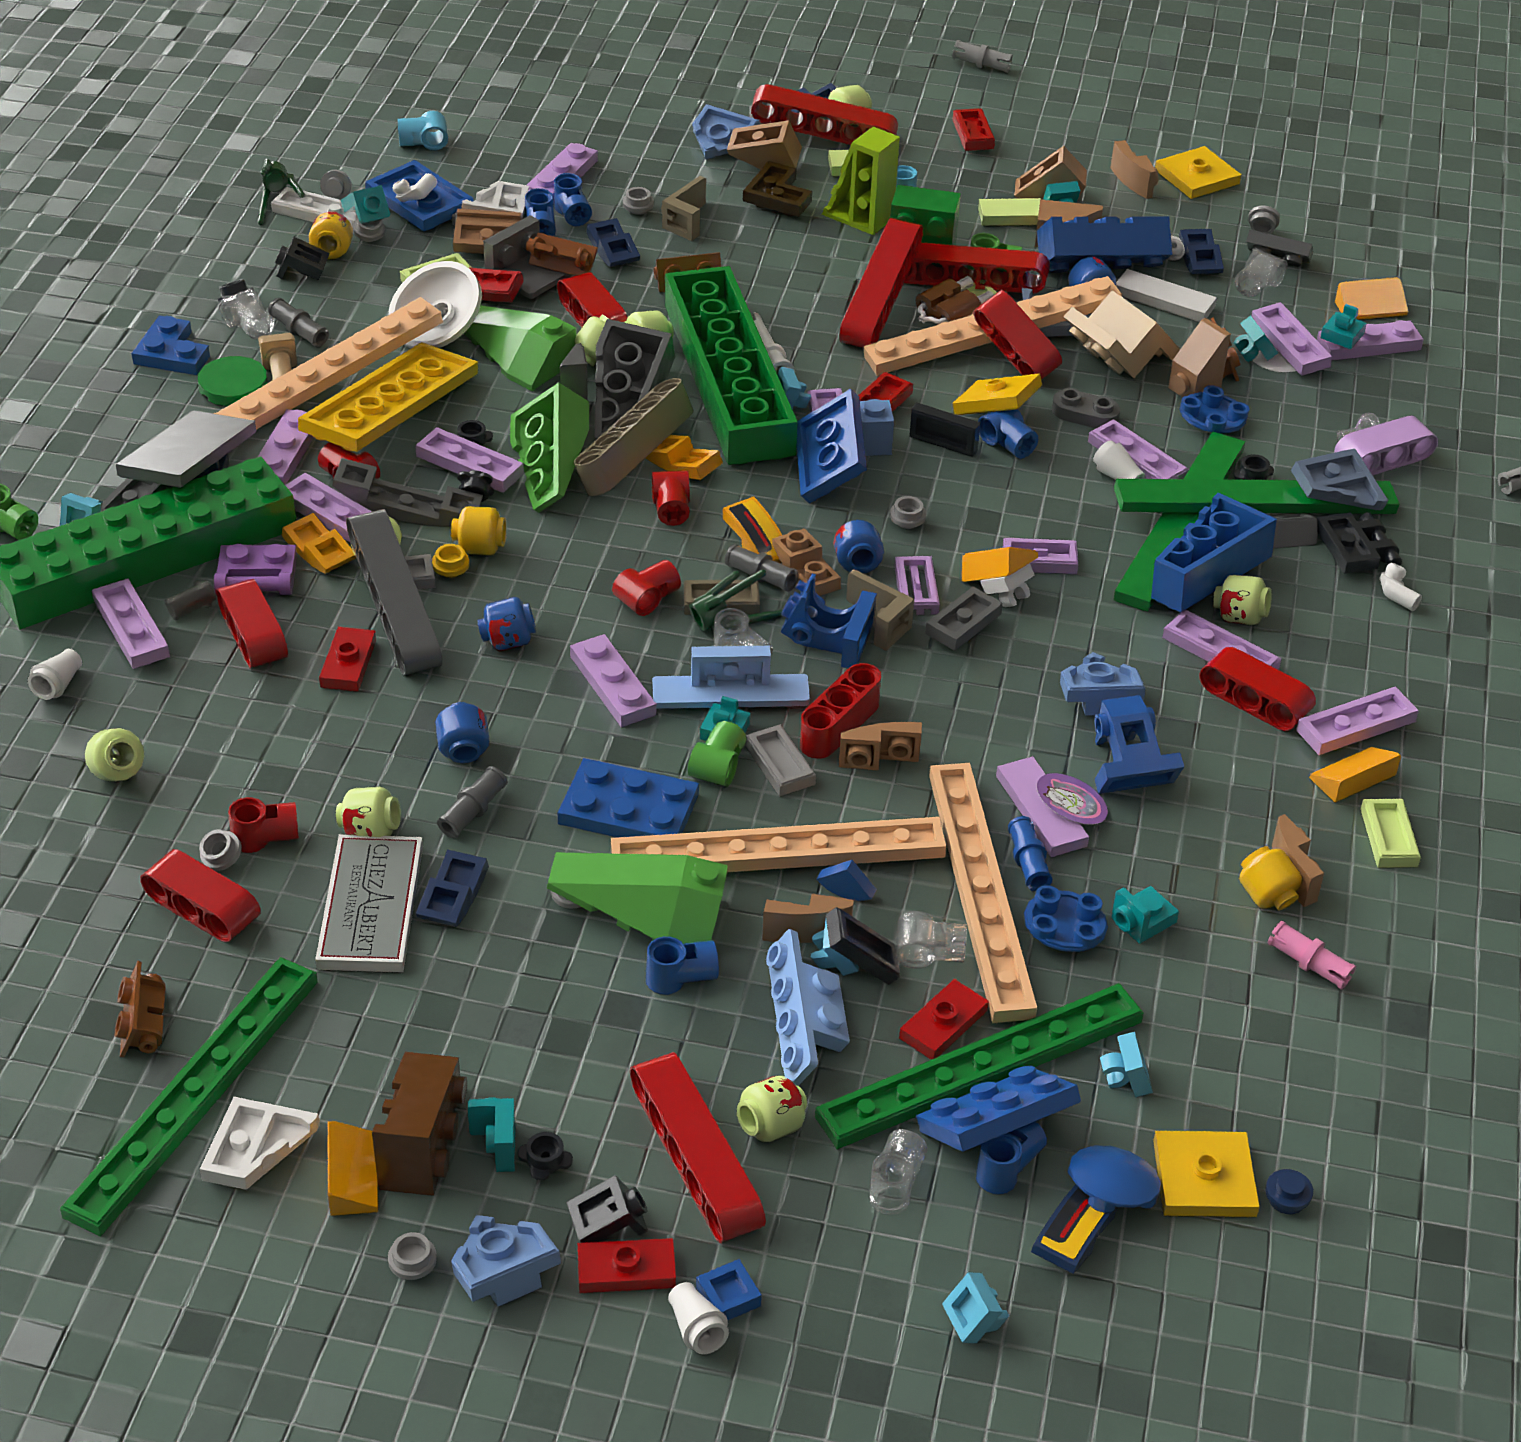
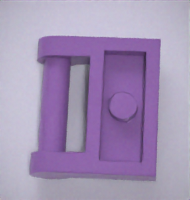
M221 545L217 573L214 575L215 595L217 588L250 579H255L261 591H279L280 595H292L297 560L296 545Z

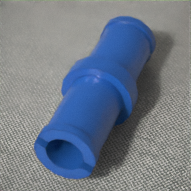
M1026 816L1014 818L1008 824V832L1011 834L1015 847L1013 849V857L1016 864L1022 868L1026 886L1031 891L1036 892L1040 886H1050L1053 880L1045 861L1047 851L1044 843L1037 838L1031 818Z

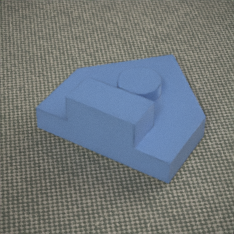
M706 104L692 123L705 159L728 153L727 148L734 128L760 125V120Z
M1094 652L1084 657L1081 665L1077 667L1071 665L1061 671L1060 685L1066 701L1082 702L1085 715L1100 714L1102 700L1140 695L1142 700H1144L1145 686L1136 668L1126 664H1122L1120 668L1105 663L1104 656Z
M476 1215L469 1227L470 1235L464 1246H460L451 1260L453 1273L472 1302L490 1295L497 1306L542 1288L539 1273L561 1264L559 1250L539 1223L519 1221L517 1226L495 1223L494 1217Z

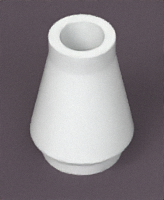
M1112 440L1107 441L1094 455L1093 462L1097 465V470L1115 480L1145 479V473L1139 469L1121 443H1115Z
M65 649L60 654L32 667L28 677V686L33 694L44 700L60 697L76 671L82 666L80 655L72 649Z
M684 1282L675 1286L669 1293L668 1300L673 1307L684 1344L699 1354H709L718 1350L726 1342L729 1335L727 1317L701 1295L692 1283Z

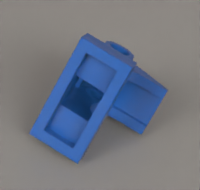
M811 574L807 583L799 580L796 589L801 591L800 594L794 592L787 600L781 612V615L786 617V620L780 632L802 646L842 654L841 667L850 668L859 663L872 630L877 593L862 590L858 602L852 607L844 610L834 609L826 606L824 599L816 594V574Z
M1140 695L1102 700L1100 714H1096L1094 720L1096 730L1095 743L1100 745L1109 741L1113 762L1103 763L1094 779L1098 794L1174 783L1184 768L1180 752L1161 755L1154 732L1156 719L1153 709L1146 707ZM1136 734L1139 736L1141 743L1126 745L1125 739L1126 741L1133 740Z

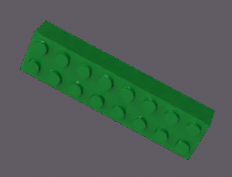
M723 266L665 273V307L727 464H746L754 461L777 460L796 456L798 421L731 267Z
M260 456L245 460L240 464L220 471H213L208 475L189 481L181 488L171 487L153 494L144 495L128 503L110 507L105 511L73 520L70 523L47 531L38 532L33 536L10 544L1 545L0 602L18 629L21 630L95 603L92 593L93 589L125 579H129L133 587L136 588L219 558L221 545H255L282 535L283 527L296 521L293 494Z

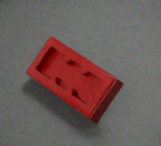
M983 109L953 110L952 120L965 151L994 149L995 138Z
M469 268L480 283L482 300L513 302L524 282L520 271Z
M884 372L858 395L859 400H889L893 412L913 393V383Z
M338 626L319 676L321 688L359 691L376 643V630Z
M953 979L900 1028L899 1039L929 1059H935L988 1011L989 1001L956 979Z
M673 1238L577 1243L579 1293L668 1289L676 1286Z

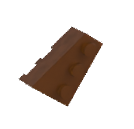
M405 1052L392 1082V1089H395L393 1100L385 1099L382 1106V1113L388 1114L385 1125L375 1124L372 1130L378 1188L384 1191L434 1196L438 1178H446L450 1153L446 1146L448 1140L454 1141L456 1139L459 1116L455 1109L457 1104H464L467 1077L460 1076L459 1057Z

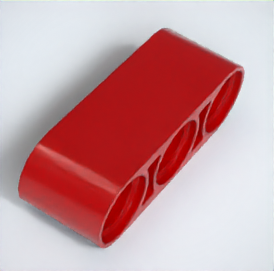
M591 272L558 281L557 291L563 307L581 328L590 317L600 318L602 314L608 319L619 322L627 320L628 317L623 307Z
M1000 290L973 311V316L978 326L1021 375L1040 374L1042 380L1062 364V357L1057 348L1005 291Z
M255 579L216 589L221 614L249 668L288 657V648L282 629Z
M1234 647L1222 649L1199 673L1201 684L1208 692L1283 731L1293 729L1298 724L1299 719L1304 718L1316 705V697L1309 686Z
M859 663L851 666L803 711L800 735V749L802 753L816 759L830 756L840 747L841 733L859 728L877 711L881 687V672L877 667L868 663Z
M172 849L140 876L141 885L151 899L222 942L231 941L261 914L259 903L248 890L177 849Z

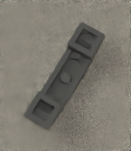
M344 458L340 460L332 484L343 495L372 511L385 509L388 516L393 519L426 526H451L453 518L459 519L463 508L467 506L480 507L483 495L447 486L445 496L376 479L377 467Z

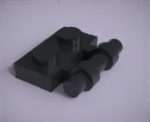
M1351 512L1317 518V532L1344 574L1378 569L1380 561L1387 563V565L1390 563L1402 564L1398 546L1394 540L1386 537L1384 525L1379 519H1374L1371 513H1364L1360 516L1359 521H1356Z

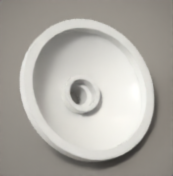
M453 261L435 262L420 268L400 285L392 298L388 315L422 297L441 311L443 323L406 343L405 346L413 348L423 342L441 348L463 335L475 320L482 300L481 286L473 272L463 264Z

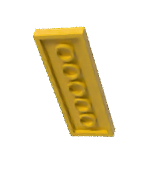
M421 342L298 417V431L312 435L317 440H326L342 446L345 450L358 452L477 375L478 361Z

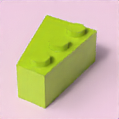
M872 127L853 141L841 167L839 180L832 188L830 201L824 207L821 215L871 235H875L885 227L890 219L891 203L896 191L900 137Z

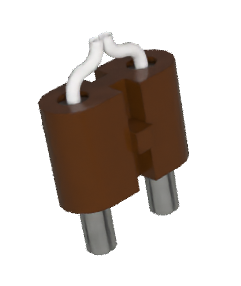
M969 276L957 282L947 279L916 296V306L921 314L918 319L922 323L929 321L939 325L943 322L972 315L977 307L994 294L991 291H987L976 296L967 290L973 286V280Z

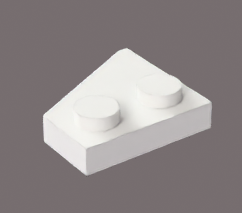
M497 181L491 184L488 189L477 192L475 201L463 200L461 209L521 212V218L523 219L525 194L528 192L529 186Z
M233 1097L200 1167L202 1181L247 1190L318 1130L320 1126L318 1113Z

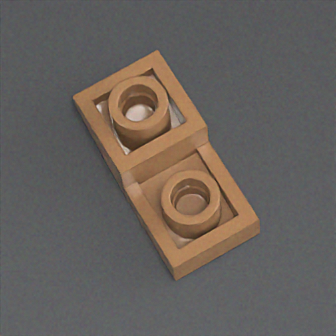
M1126 140L1114 141L1111 160L1112 171L1132 191L1146 199L1152 198L1154 186L1158 184L1157 168L1153 167L1147 155L1136 156V153L1132 152Z
M805 528L790 531L788 534L772 539V545L781 563L798 571L799 576L796 586L799 580L807 583L811 574H816L815 592L817 595L822 596L841 589V577L822 559V545Z
M922 722L879 723L841 733L839 767L879 770V759L919 762Z
M1284 814L1278 817L1272 849H1282L1300 872L1302 883L1296 891L1299 895L1297 900L1303 907L1317 902L1324 872L1314 860L1307 856L1311 840L1301 828L1297 827Z
M812 894L809 906L767 899L763 913L762 940L777 942L788 929L798 932L799 943L813 942V935L825 929L826 914L834 908L838 907L853 917L854 900Z

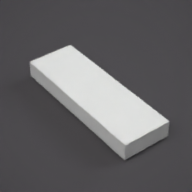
M286 187L271 202L272 212L314 222L322 213L328 211L337 212L344 215L350 221L353 228V223L358 217L355 210L344 213L339 199L303 191L305 197L300 198L293 188Z
M1129 269L1116 282V287L1122 293L1123 298L1197 322L1207 318L1216 306L1217 297Z

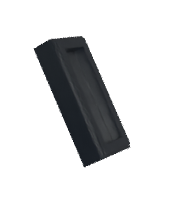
M917 402L912 407L909 437L971 457L978 451L980 422Z
M838 907L826 914L830 948L888 985L900 978L894 943Z

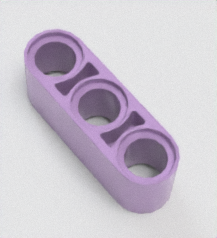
M1406 416L1345 435L1336 444L1334 453L1355 448L1371 474L1375 475L1428 458L1435 451L1438 445V438L1416 417Z

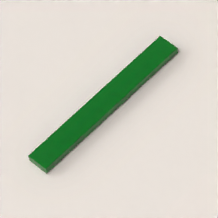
M1212 432L1184 479L1227 480L1244 452L1246 441ZM1163 512L1115 589L1113 601L1146 612L1150 610L1155 601L1151 598L1155 559L1175 538L1183 536L1184 528L1189 523L1194 524L1198 520L1199 513Z
M1116 479L1114 491L1121 512L1199 513L1205 506L1210 507L1212 505V498L1217 493L1263 513L1343 514L1351 512L1352 514H1396L1400 505L1390 481H1376L1388 499L1387 504L1382 510L1308 498L1297 480Z
M279 957L60 1207L62 1218L101 1237L318 983L317 972Z
M1118 983L815 1107V1119L838 1150L915 1118L916 1115L930 1110L931 1104L944 1098L957 1099L969 1094L970 1088L983 1082L996 1083L1008 1078L1009 1072L1023 1066L1037 1067L1142 1023L1144 1012L1122 985Z

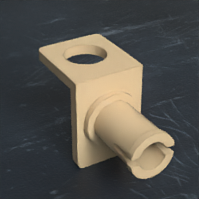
M291 333L265 335L258 338L262 365L266 370H271L272 380L291 371L292 367H297L295 338Z

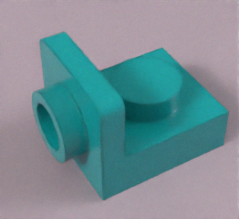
M382 185L354 191L340 200L344 213L355 210L361 224L385 219L390 216Z
M1152 886L1145 888L1135 895H1132L1123 887L1115 893L1111 918L1122 931L1127 932L1140 944L1177 923L1179 910Z
M489 1097L485 1099H470L467 1109L469 1133L471 1135H486V1153H495L496 1172H514L516 1139L514 1098L499 1099Z

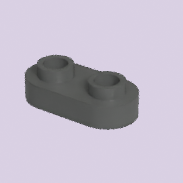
M1066 388L1054 395L1052 412L1059 419L1098 428L1113 419L1119 422L1120 406L1109 397L1096 396L1080 392L1074 388Z

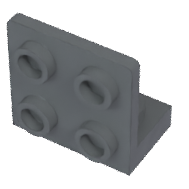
M531 215L483 241L485 269L520 271L524 282L518 293L529 299H533L556 286L559 280L573 276L529 264L531 252L526 250L527 241L529 238L534 239L537 233H540L539 220Z

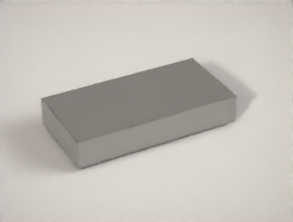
M781 724L746 735L745 747L779 797L816 784V774Z

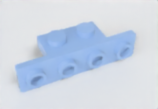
M770 645L691 647V676H655L652 678L653 701L656 703V709L711 708L713 703L721 704L722 696L737 699L738 707L808 706L810 695L808 676L806 674H770Z
M788 929L777 942L770 946L766 962L769 966L772 986L771 996L774 1000L777 1020L776 1030L779 1034L782 1055L781 1065L784 1068L785 1077L799 1086L818 1065L815 1044L841 1052L849 1044L850 1039L839 975L803 963L798 932Z

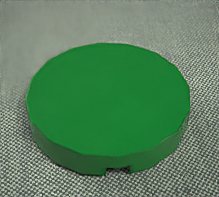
M222 357L203 366L198 374L200 394L207 396L209 402L221 406H229L268 384L264 366L249 357Z

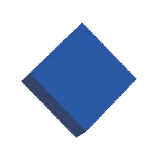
M740 1259L696 1277V1289L718 1308L727 1317V1320L761 1307L762 1295Z

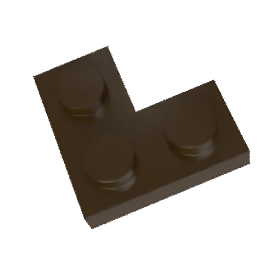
M768 161L743 190L742 201L754 204L759 208H768L783 212V214L788 216L800 217L812 202V191L792 186L796 180L797 168Z

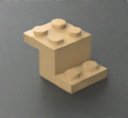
M1113 290L1089 318L1074 307H1071L1064 315V318L1072 326L1069 332L1082 342V346L1096 358L1100 356L1106 360L1105 363L1119 375L1125 371L1135 378L1154 355L1159 358L1163 354L1173 361L1180 351V348L1156 321Z

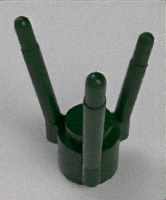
M269 159L264 160V166L260 172L264 186L262 187L263 193L257 223L259 225L264 223L271 191H281L289 184L300 198L305 197V193L295 181L294 175L287 173L282 163L270 161Z
M762 569L719 594L740 577V572L736 570L707 593L694 599L689 608L697 626L702 631L711 628L713 634H717L727 628L782 617V610L780 609L724 620V616L729 614L725 601L765 577L767 572Z

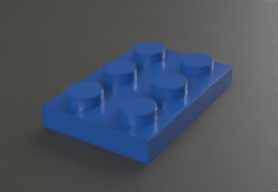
M416 160L365 181L366 189L382 185L388 207L423 231L433 229L437 225L452 219V215L457 213V209L462 208L463 200L467 199L473 202V197ZM428 173L437 179L436 187L424 199L401 202L395 198L396 193L392 187L397 181L405 179L409 182V186H413Z
M852 389L798 420L797 456L801 497L809 504L867 470L859 396Z
M583 758L557 812L558 824L618 838L683 833L699 796V783Z
M1023 1066L1010 1071L1009 1077L996 1083L983 1082L971 1087L970 1093L957 1099L944 1098L931 1104L930 1110L920 1113L916 1117L921 1133L963 1152L1081 1102L1077 1084L1058 1078L1057 1075L1037 1070L1033 1066Z

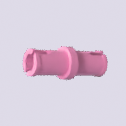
M1280 921L1272 931V934L1275 936L1269 937L1268 945L1274 946L1298 961L1299 968L1306 972L1311 969L1337 985L1341 990L1351 980L1352 976L1349 974H1354L1356 965L1350 964L1324 948L1325 943L1318 938L1311 940L1288 926L1284 921Z

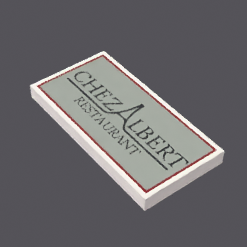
M339 834L315 959L317 970L404 972L423 850L422 837H369Z

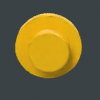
M442 545L436 550L432 558L433 570L445 577H457L468 570L469 557L459 545Z

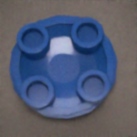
M1214 385L1206 386L1203 392L1184 396L1179 408L1182 417L1189 424L1204 431L1231 433L1240 430L1246 425L1249 413L1248 405L1224 395L1223 389Z
M1049 885L1040 886L1036 890L1035 897L1028 902L1024 911L1025 926L1033 937L1046 946L1061 951L1080 952L1094 948L1104 940L1108 930L1106 915L1101 910L1103 902L1100 897L1093 893H1083L1080 895L1071 891H1059L1057 888Z
M1100 1145L1080 1149L1072 1156L1068 1168L1069 1176L1073 1178V1181L1085 1194L1089 1195L1088 1203L1097 1211L1109 1213L1114 1211L1116 1207L1135 1208L1139 1206L1151 1208L1157 1202L1161 1181L1156 1170L1145 1159L1128 1150Z

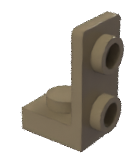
M697 177L662 201L663 229L690 241L700 236V207L706 203L705 177Z
M852 570L848 574L846 599L848 602L856 604L862 590L877 593L875 617L873 620V627L875 628L874 645L887 651L912 628L914 598L857 570Z

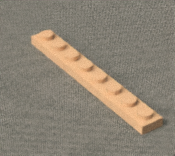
M1106 276L1044 295H1037L1016 303L1040 329L1067 321L1064 315L1071 307H1074L1083 315H1088L1096 310L1112 290L1121 297L1122 293L1112 280ZM972 314L964 318L943 322L936 326L864 346V358L876 376L884 372L888 373L988 344L992 341L978 326Z
M420 297L214 414L255 420L257 430L283 415L286 409L297 407L443 323L441 311Z
M970 763L930 766L929 778L985 996L989 1001L988 1007L992 1023L1030 1020L1036 1017L1037 1005Z
M940 817L619 837L611 838V853L689 855L728 865L727 872L828 866L837 865L849 860H853L858 864L945 858L946 843Z

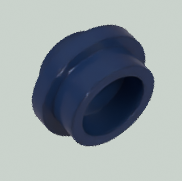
M1282 1169L1272 1173L1267 1180L1265 1187L1266 1195L1271 1206L1278 1212L1289 1215L1296 1214L1310 1204L1313 1197V1186L1310 1180L1302 1173L1291 1169Z

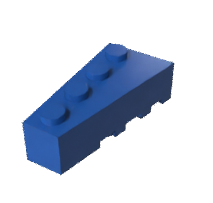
M1169 216L1129 217L1125 219V223H1120V218L1104 217L1095 220L1094 223H1089L1088 217H1075L1074 220L1065 222L1062 221V217H1051L1037 230L1038 251L1049 259L1051 273L1069 271V267H1073L1077 262L1087 257L1101 259L1106 265L1112 264L1113 269H1125L1132 267V263H1143L1144 267L1161 266L1163 261L1173 255Z
M1217 493L1212 498V505L1210 507L1205 506L1199 512L1198 520L1194 524L1189 523L1184 528L1183 536L1175 538L1155 559L1151 598L1172 610L1182 612L1215 592L1217 586H1223L1225 579L1229 575H1243L1272 557L1277 519Z

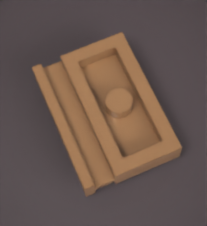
M457 209L453 239L454 252L484 254L483 241L522 220L521 212Z

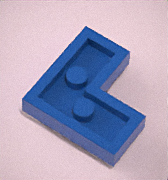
M158 316L131 354L134 365L198 375L210 357L209 345L187 340L192 332L190 321L176 319L172 316Z

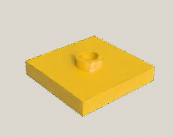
M1206 146L1156 160L1155 164L1158 173L1190 199L1238 185L1242 175Z
M1040 374L977 380L952 403L954 413L966 415L1019 409L1042 386Z
M1155 1131L1153 1142L1158 1177L1161 1181L1160 1193L1164 1216L1257 1217L1259 1202L1247 1132Z

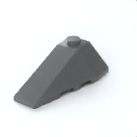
M611 319L606 320L596 345L595 440L655 386L667 379L675 359L672 333Z

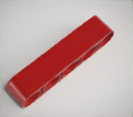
M769 84L762 85L756 90L751 107L753 118L760 120L762 124L789 120L795 132L849 145L872 127L897 135L898 121L889 113ZM762 102H767L771 104V106H766L762 104ZM796 109L800 111V113H795L791 110ZM822 116H823V117H827V118H829L830 120H824V119H821L820 117H822ZM849 124H857L859 127H853Z
M893 218L888 220L841 323L839 341L841 343L864 348L866 345L878 342L920 248L923 236L922 225Z
M921 243L904 283L935 286L947 279L957 282L969 276L973 283H975V289L985 290L986 286L992 287L995 291L1022 293V288L1032 289L1033 293H1038L1046 285L1050 262L1047 256L1034 251ZM932 263H939L943 267L934 266ZM964 265L972 266L974 269H967ZM996 268H1003L1007 272H1000ZM1032 270H1033V271L1038 272L1039 274H1038V275H1034V274L1029 273L1028 271H1032ZM980 280H984L986 283L980 284Z
M672 1052L630 1067V1078L635 1094L715 1239L722 1243L765 1227V1212L757 1192L677 1054Z

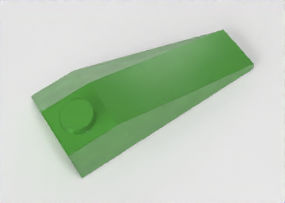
M481 305L475 320L464 333L474 345H480L485 350L486 357L491 362L496 361L500 365L501 373L507 379L530 391L535 390L560 373V365L576 345L575 338L577 336L576 327L549 314Z
M559 382L511 414L510 443L512 449L519 454L520 459L518 461L524 464V472L527 477L525 487L533 510L538 513L564 497L575 468L574 460L580 455L589 431V401Z
M556 852L547 889L590 912L600 910L617 919L616 925L628 932L631 928H634L653 938L652 941L663 936L676 938L683 944L710 941L723 895L728 865L689 855Z

